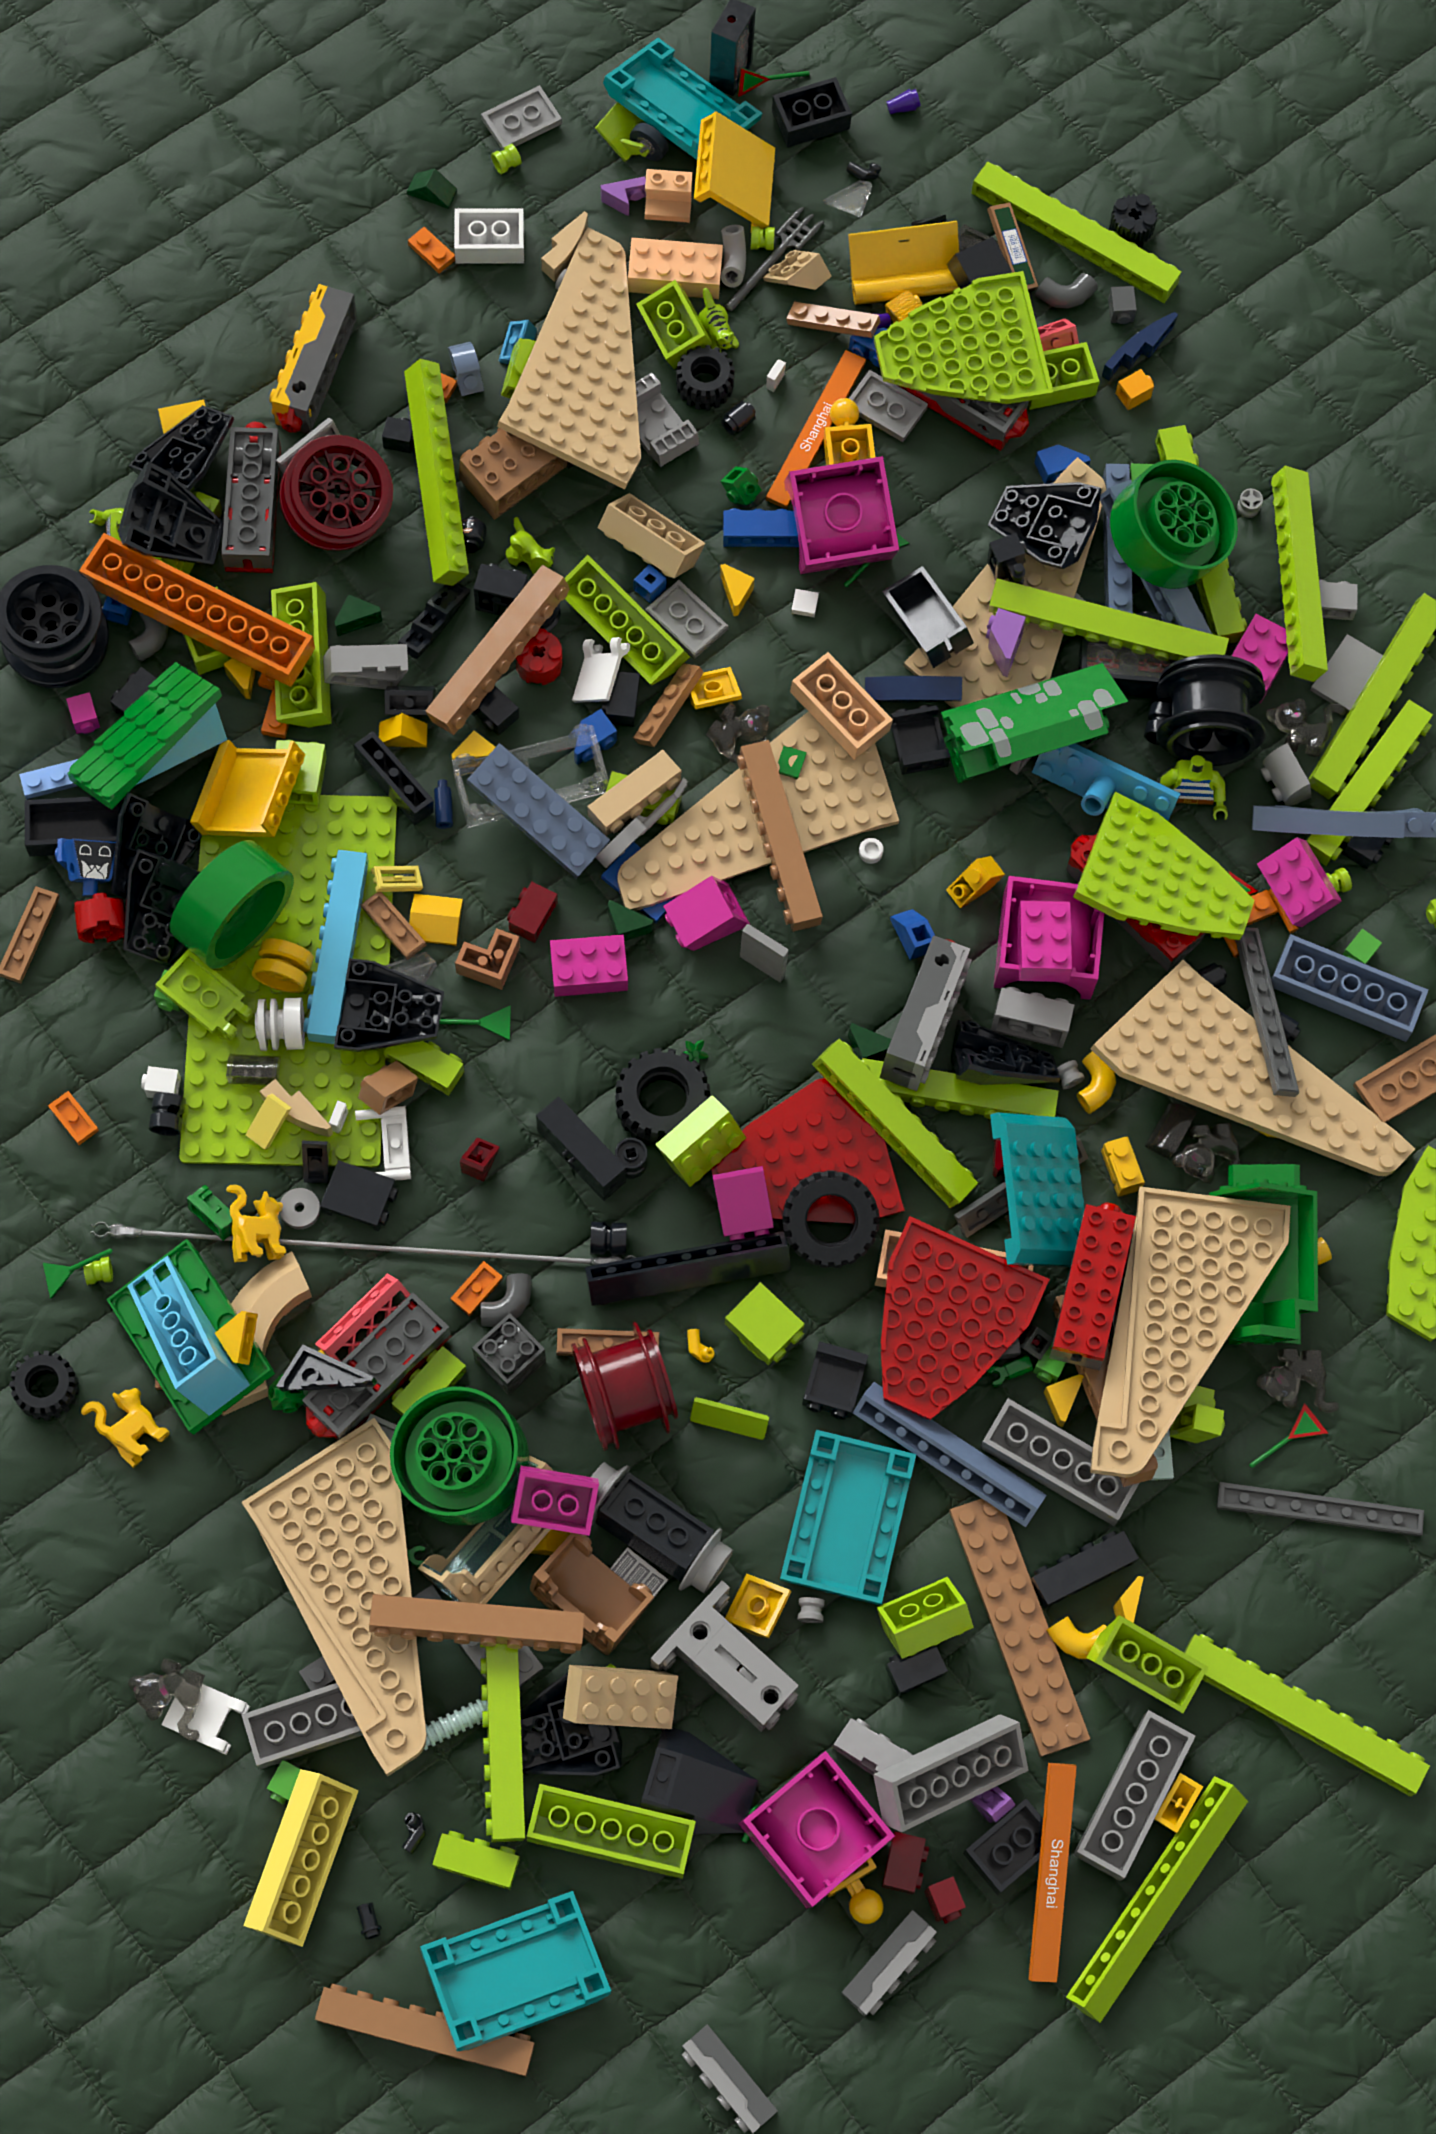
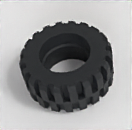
M661 1048L654 1049L653 1054H648L647 1051L640 1053V1059L632 1058L628 1062V1068L622 1069L620 1080L616 1084L615 1105L618 1119H621V1125L625 1131L630 1130L632 1138L643 1139V1143L647 1146H650L651 1142L658 1143L710 1097V1084L707 1083L705 1071H700V1064L696 1060L690 1062L689 1055L683 1052L680 1056L676 1055L675 1049L668 1048V1053L661 1052ZM654 1081H671L679 1085L686 1093V1104L676 1114L656 1116L647 1112L641 1106L639 1101L641 1090Z
M834 1170L816 1172L799 1181L800 1183L791 1190L783 1211L785 1235L794 1251L810 1264L823 1268H840L843 1265H850L856 1262L861 1256L863 1257L868 1252L867 1250L870 1246H873L880 1225L879 1209L869 1189L856 1177ZM828 1195L845 1199L851 1205L855 1216L854 1226L850 1234L843 1240L834 1243H827L817 1239L810 1232L807 1224V1214L811 1205L817 1199Z

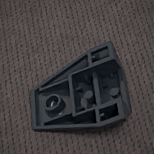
M148 461L129 491L118 534L124 546L142 555L212 566L214 565L221 541L224 522L170 472Z

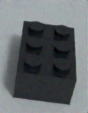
M836 77L773 95L772 113L787 148L850 129L852 113Z
M1025 1799L963 1852L964 1856L997 1895L1039 1860L1043 1818L1031 1803Z

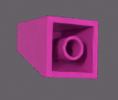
M712 875L663 906L667 912L665 914L667 922L678 933L676 935L678 943L683 948L685 947L692 951L745 928L747 924L750 925L730 885Z
M763 1166L713 1175L724 1237H729L730 1241L745 1238V1233L754 1232L755 1236L770 1234L769 1229L774 1228Z

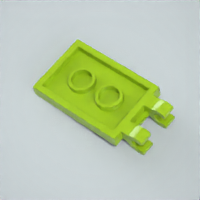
M189 949L155 984V988L213 1034L218 1029L230 1041L237 1035V1028L229 1023L233 1016L237 1013L246 1023L254 1016L252 1014L254 1011L242 1002L245 999V995L214 969L209 968Z

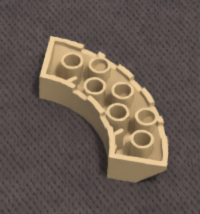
M291 1251L281 1259L274 1260L253 1276L240 1290L231 1305L237 1314L241 1311L258 1314L254 1341L265 1356L271 1336L284 1315L286 1316L294 1307L311 1298L312 1295L300 1266ZM266 1380L248 1395L243 1396L244 1398L228 1410L223 1411L222 1415L224 1416L268 1397Z

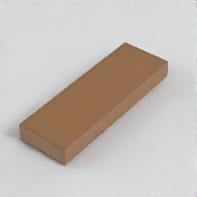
M382 892L375 893L361 904V908L406 960L426 946V942Z

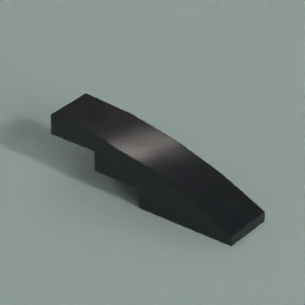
M458 582L453 586L445 584L426 603L425 610L412 622L411 629L398 641V644H407V654L418 659L450 622L471 590Z

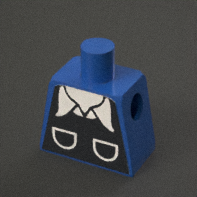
M71 839L64 842L69 880L71 882H83V896L92 897V895L98 893V884L111 881L116 842Z

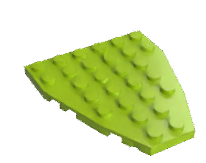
M1023 271L977 278L972 281L971 285L963 289L959 287L953 290L951 295L944 298L938 297L914 309L908 314V317L900 322L896 321L890 325L889 329L883 330L874 336V344L883 382L933 395L1002 404L1053 397V388Z
M1117 792L1111 797L1073 898L1117 920L1125 921L1126 918L1139 920L1140 925L1147 926L1149 922L1159 924L1163 930L1198 936L1200 932L1211 933L1213 938L1226 937L1234 940H1240L1243 936L1255 901L1217 861L1159 813Z
M1428 1145L1402 1188L1397 1225L1388 1261L1389 1284L1387 1285L1388 1303L1386 1316L1431 1342L1436 1339V1149Z

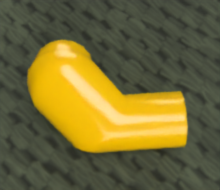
M699 1329L687 1330L689 1353L700 1362H710L715 1356L713 1348H708L700 1343Z

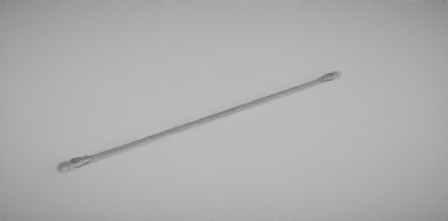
M98 1222L94 1226L91 1225L93 1228H96L98 1225L102 1224L108 1227V1225L104 1222ZM112 1224L108 1227L111 1231L105 1235L99 1236L95 1234L98 1238H105L109 1234L115 1239L135 1238L145 1235L222 1240L217 1235L146 1231L136 1227L124 1226L123 1224ZM229 1236L224 1241H233V1236ZM279 1239L280 1244L583 1263L590 1265L623 1260L620 1256L616 1255L584 1259ZM627 1256L624 1260L629 1259V1258H636V1257H634V1256Z

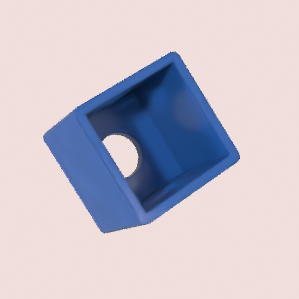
M649 564L634 579L633 589L651 604L666 589V577Z
M108 596L102 608L107 620L128 625L134 610Z

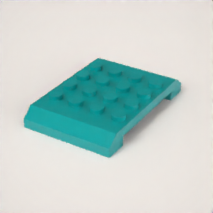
M656 38L608 73L603 81L611 98L645 123L656 128L663 136L696 160L698 157L702 119L717 111L748 130L761 120L763 114L747 101L739 105L673 57L675 49L660 38Z
M998 1112L990 1114L993 1139L1001 1140L1012 1238L1004 1240L1007 1265L1070 1267L1084 1212L1075 1128L1067 1118Z
M816 1430L780 1581L881 1606L916 1454Z
M573 1891L549 1899L547 1904L448 1940L444 1937L420 1946L421 1954L457 2052L473 2049L591 2005L611 1994L609 1983Z

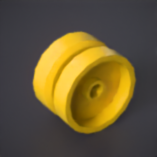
M276 938L263 940L259 949V956L261 958L255 961L252 976L260 983L276 990L288 993L302 992L307 981L305 973L310 971L314 960L312 953L304 947L286 940Z

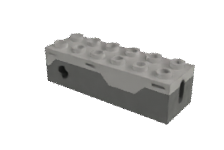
M933 935L887 1050L879 1078L914 1091L918 1090L920 1082L926 1083L931 1064L934 1062L939 1044H941L946 1026L953 1013L954 1005H956L961 987L966 980L972 959L968 958L971 948Z

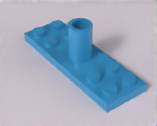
M1077 744L1040 754L1032 773L1082 796V809L1087 814L1093 816L1100 815L1108 807L1113 794L1117 792L1159 813L1169 821L1181 794Z

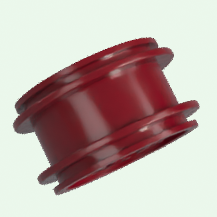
M344 435L323 436L304 445L287 466L280 484V505L290 528L305 542L324 550H347L357 547L370 539L386 520L393 501L392 478L384 460L368 444ZM325 459L328 469L322 466L319 460ZM341 461L345 465V470L338 471L335 469L334 462ZM350 464L357 467L353 473L349 471ZM313 472H321L324 475V481L315 480ZM354 475H362L365 478V484L356 483ZM300 484L312 486L314 489L313 491L300 492ZM334 489H337V493L341 494L338 499L335 498V494L331 493ZM370 489H371V491H372V496L367 495L366 493L362 492L361 490H370ZM312 496H320V498L323 499L324 504H315L312 500ZM361 498L365 503V507H356L353 499ZM339 508L344 513V517L336 518L333 514V509ZM322 510L325 513L328 512L323 524L315 519ZM350 511L360 523L352 526L349 517Z

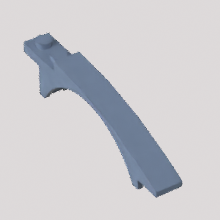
M1253 805L1252 830L1358 837L1436 838V812H1424L1418 808L1398 811L1358 812L1308 809L1285 805Z

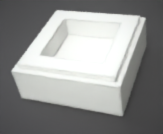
M777 360L767 375L766 387L768 390L774 392L784 377L785 362Z
M795 589L791 613L815 617L819 593Z
M337 1101L329 1121L332 1131L336 1133L341 1132L348 1114L346 1103Z

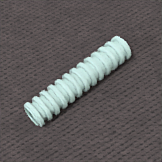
M477 1699L474 1704L472 1702L468 1703L469 1706L466 1708L462 1706L460 1711L455 1709L453 1714L447 1713L445 1718L439 1717L438 1721L432 1720L430 1725L427 1726L426 1724L427 1741L424 1750H427L429 1745L436 1746L435 1743L438 1741L442 1743L446 1737L450 1739L452 1734L457 1736L461 1730L465 1732L467 1727L471 1729L476 1723L480 1725L482 1711H487V1701Z

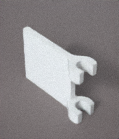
M620 637L612 638L610 641L611 653H602V645H593V639H586L584 641V661L573 695V702L609 701L621 658L630 650L629 643H621L622 639Z
M185 1676L161 1725L227 1755L231 1745L217 1738L230 1710L239 1714H245L250 1706L244 1701L228 1696Z

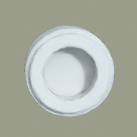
M868 838L862 841L859 847L860 858L870 864L878 862L883 856L884 849L882 843L875 838Z

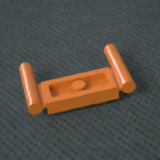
M1272 889L1264 890L1251 896L1255 901L1246 926L1279 912L1289 933L1298 930L1297 926L1292 925ZM1223 937L1233 957L1239 956L1236 941Z

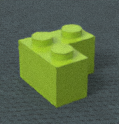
M1201 1386L1195 1388L1172 1424L1170 1437L1200 1443L1221 1436L1225 1427L1223 1419L1224 1410L1215 1408V1390Z

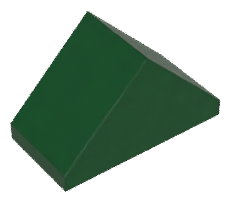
M434 168L416 173L406 193L407 195L449 209L457 193V188Z
M348 595L334 622L337 636L382 622L381 610L379 606Z
M609 900L608 915L615 935H624V941L652 933L654 920Z
M851 1023L848 1033L850 1042L860 1060L864 1058L877 1061L885 1058L892 1039Z

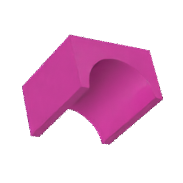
M883 456L789 471L784 484L785 490L788 491L791 498L797 525L800 574L893 559L899 551Z
M1015 876L1008 877L1002 898L993 988L1001 989L1011 982L1019 981L1018 911L1020 901L1070 902L1072 971L1069 982L1059 983L1076 989L1080 993L1081 999L1091 1000L1099 976L1104 913L1073 898L1078 884Z
M826 1751L815 1758L793 1779L739 1823L741 1828L806 1908L813 1907L895 1837Z

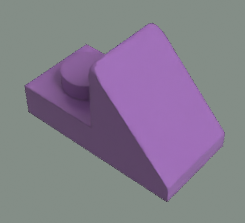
M645 177L601 185V201L629 216L628 201H636L646 197Z
M997 1786L969 1799L989 1823L997 1822L1015 1806L1013 1800Z

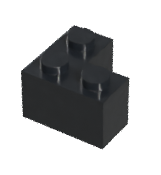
M481 564L474 585L475 610L499 615L501 606L509 607L528 583L527 574L516 569H502L495 564Z

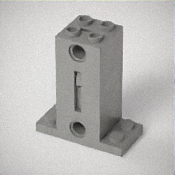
M721 1581L651 1657L650 1667L655 1671H661L662 1669L667 1671L676 1661L675 1657L678 1656L760 1732L765 1728L770 1730L780 1719L781 1714L779 1712L783 1708L788 1710L797 1700L799 1685L720 1614L729 1603L728 1599L730 1598L728 1596L730 1587ZM702 1632L706 1638L698 1640L693 1634ZM772 1696L777 1702L772 1705L764 1701V1697Z

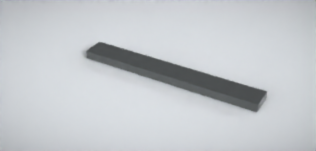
M1246 927L1240 940L1235 941L1273 1095L1296 1097L1300 1092L1258 928Z
M1219 1482L1216 1509L1421 1537L1423 1534L1424 1510L1225 1482Z

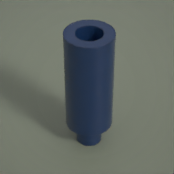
M441 779L438 780V787L434 789L435 822L437 828L447 829L453 826L452 789L447 787V780Z

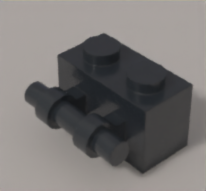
M1017 533L989 543L987 563L995 581L997 578L1002 580L1007 578L1009 582L1024 584L1025 568L1023 566L1026 563L1025 553H1027V548L1023 539L1019 540Z

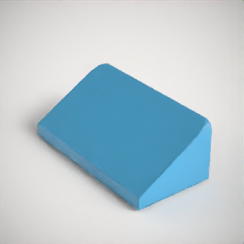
M529 320L509 323L499 358L500 363L509 364L512 349L519 338L535 339L537 328Z

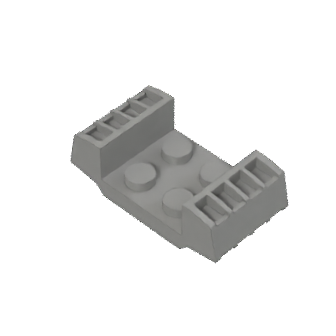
M653 373L635 382L640 444L660 467L699 445L698 432L689 419L683 422L661 394V383Z

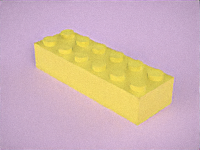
M300 1769L243 1926L283 1942L303 1947L359 1790L320 1773Z

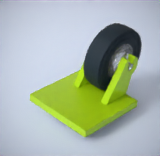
M618 102L615 103L595 127L624 162L631 155L639 154L649 160L659 161L668 151L666 139L656 128L645 123Z

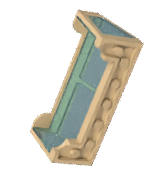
M529 1456V1467L553 1471L547 1463ZM513 1501L499 1515L485 1522L478 1523L447 1559L441 1555L433 1554L419 1566L418 1570L453 1600L486 1604L551 1529L512 1523Z

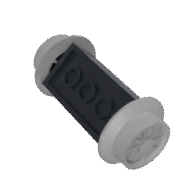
M603 1462L591 1476L592 1478H598L599 1481L592 1525L596 1523L667 1573L682 1581L679 1590L682 1591L692 1585L705 1594L718 1578L734 1551L721 1542L722 1529L719 1528L714 1533L713 1529L629 1473L630 1467L628 1465L617 1471Z

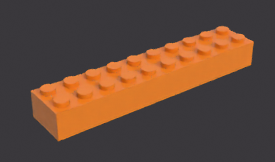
M103 533L79 570V573L92 583L96 591L289 687H292L315 650L312 635L152 556L142 555Z

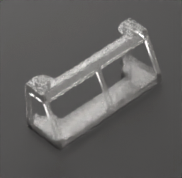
M580 724L573 727V731L568 736L509 750L529 768L528 759L590 744L597 772L588 778L582 779V783L555 789L554 791L566 802L606 792L609 779L593 725ZM468 753L458 755L455 760H452V769L467 828L505 819V816L493 806H489L488 803H473L469 805L461 776L473 773L488 756L476 759Z

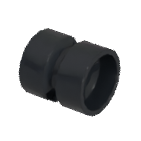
M1162 701L1151 704L1148 714V720L1150 721L1146 723L1144 738L1150 743L1159 745L1156 739V732L1158 727L1172 716V703Z
M155 1093L152 1102V1110L155 1113L150 1115L148 1129L159 1135H180L183 1119L180 1115L184 1114L186 1099L173 1093Z
M636 1138L621 1140L615 1149V1156L626 1167V1178L635 1179L646 1170L647 1148L641 1140Z
M591 1222L590 1254L604 1255L606 1251H610L611 1255H626L627 1223L613 1222L611 1226H607L606 1222Z

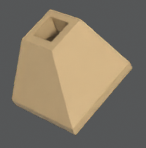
M793 250L785 255V259L782 262L773 265L763 279L767 282L816 290L832 276L819 253Z

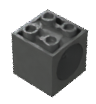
M510 1313L472 1347L474 1360L508 1396L546 1362L543 1346Z

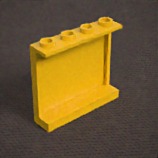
M717 111L701 120L694 199L702 202L711 197L751 221V232L752 226L759 227L760 229L768 227L775 147Z
M230 740L220 743L190 823L202 835L275 837L293 786L296 783L299 770L304 762L305 753L294 741L290 742L288 749L236 748Z

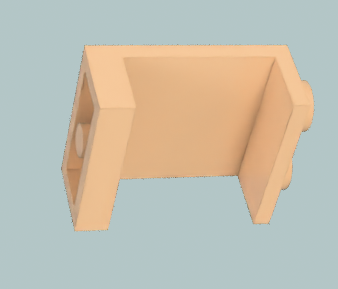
M647 169L645 219L690 223L692 172Z

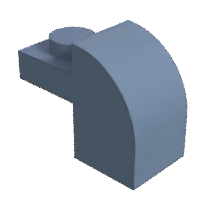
M466 342L448 347L452 368L456 373L461 396L484 391L479 370L480 366L473 344Z

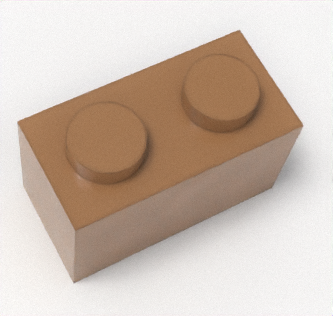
M396 1060L388 1066H383L373 1075L366 1076L360 1084L361 1090L358 1098L381 1115L413 1096L418 1077Z

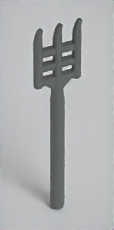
M801 207L796 210L775 234L776 237L781 238L782 243L726 304V309L733 311L783 255L787 248L794 247L797 251H800L824 221L818 222L810 229L806 225L814 215L811 214L800 222L796 218L804 208ZM793 224V225H795L797 228L794 229V228H792L790 225ZM787 231L790 235L787 236L784 232ZM804 231L807 234L804 236L800 232ZM796 237L801 241L798 243L794 240V238Z

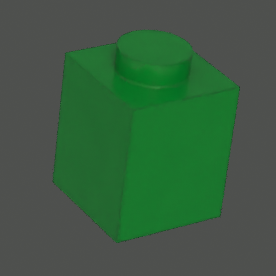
M783 746L778 761L780 766L779 774L798 779L807 752ZM797 755V758L791 767L788 762L789 758L791 756Z

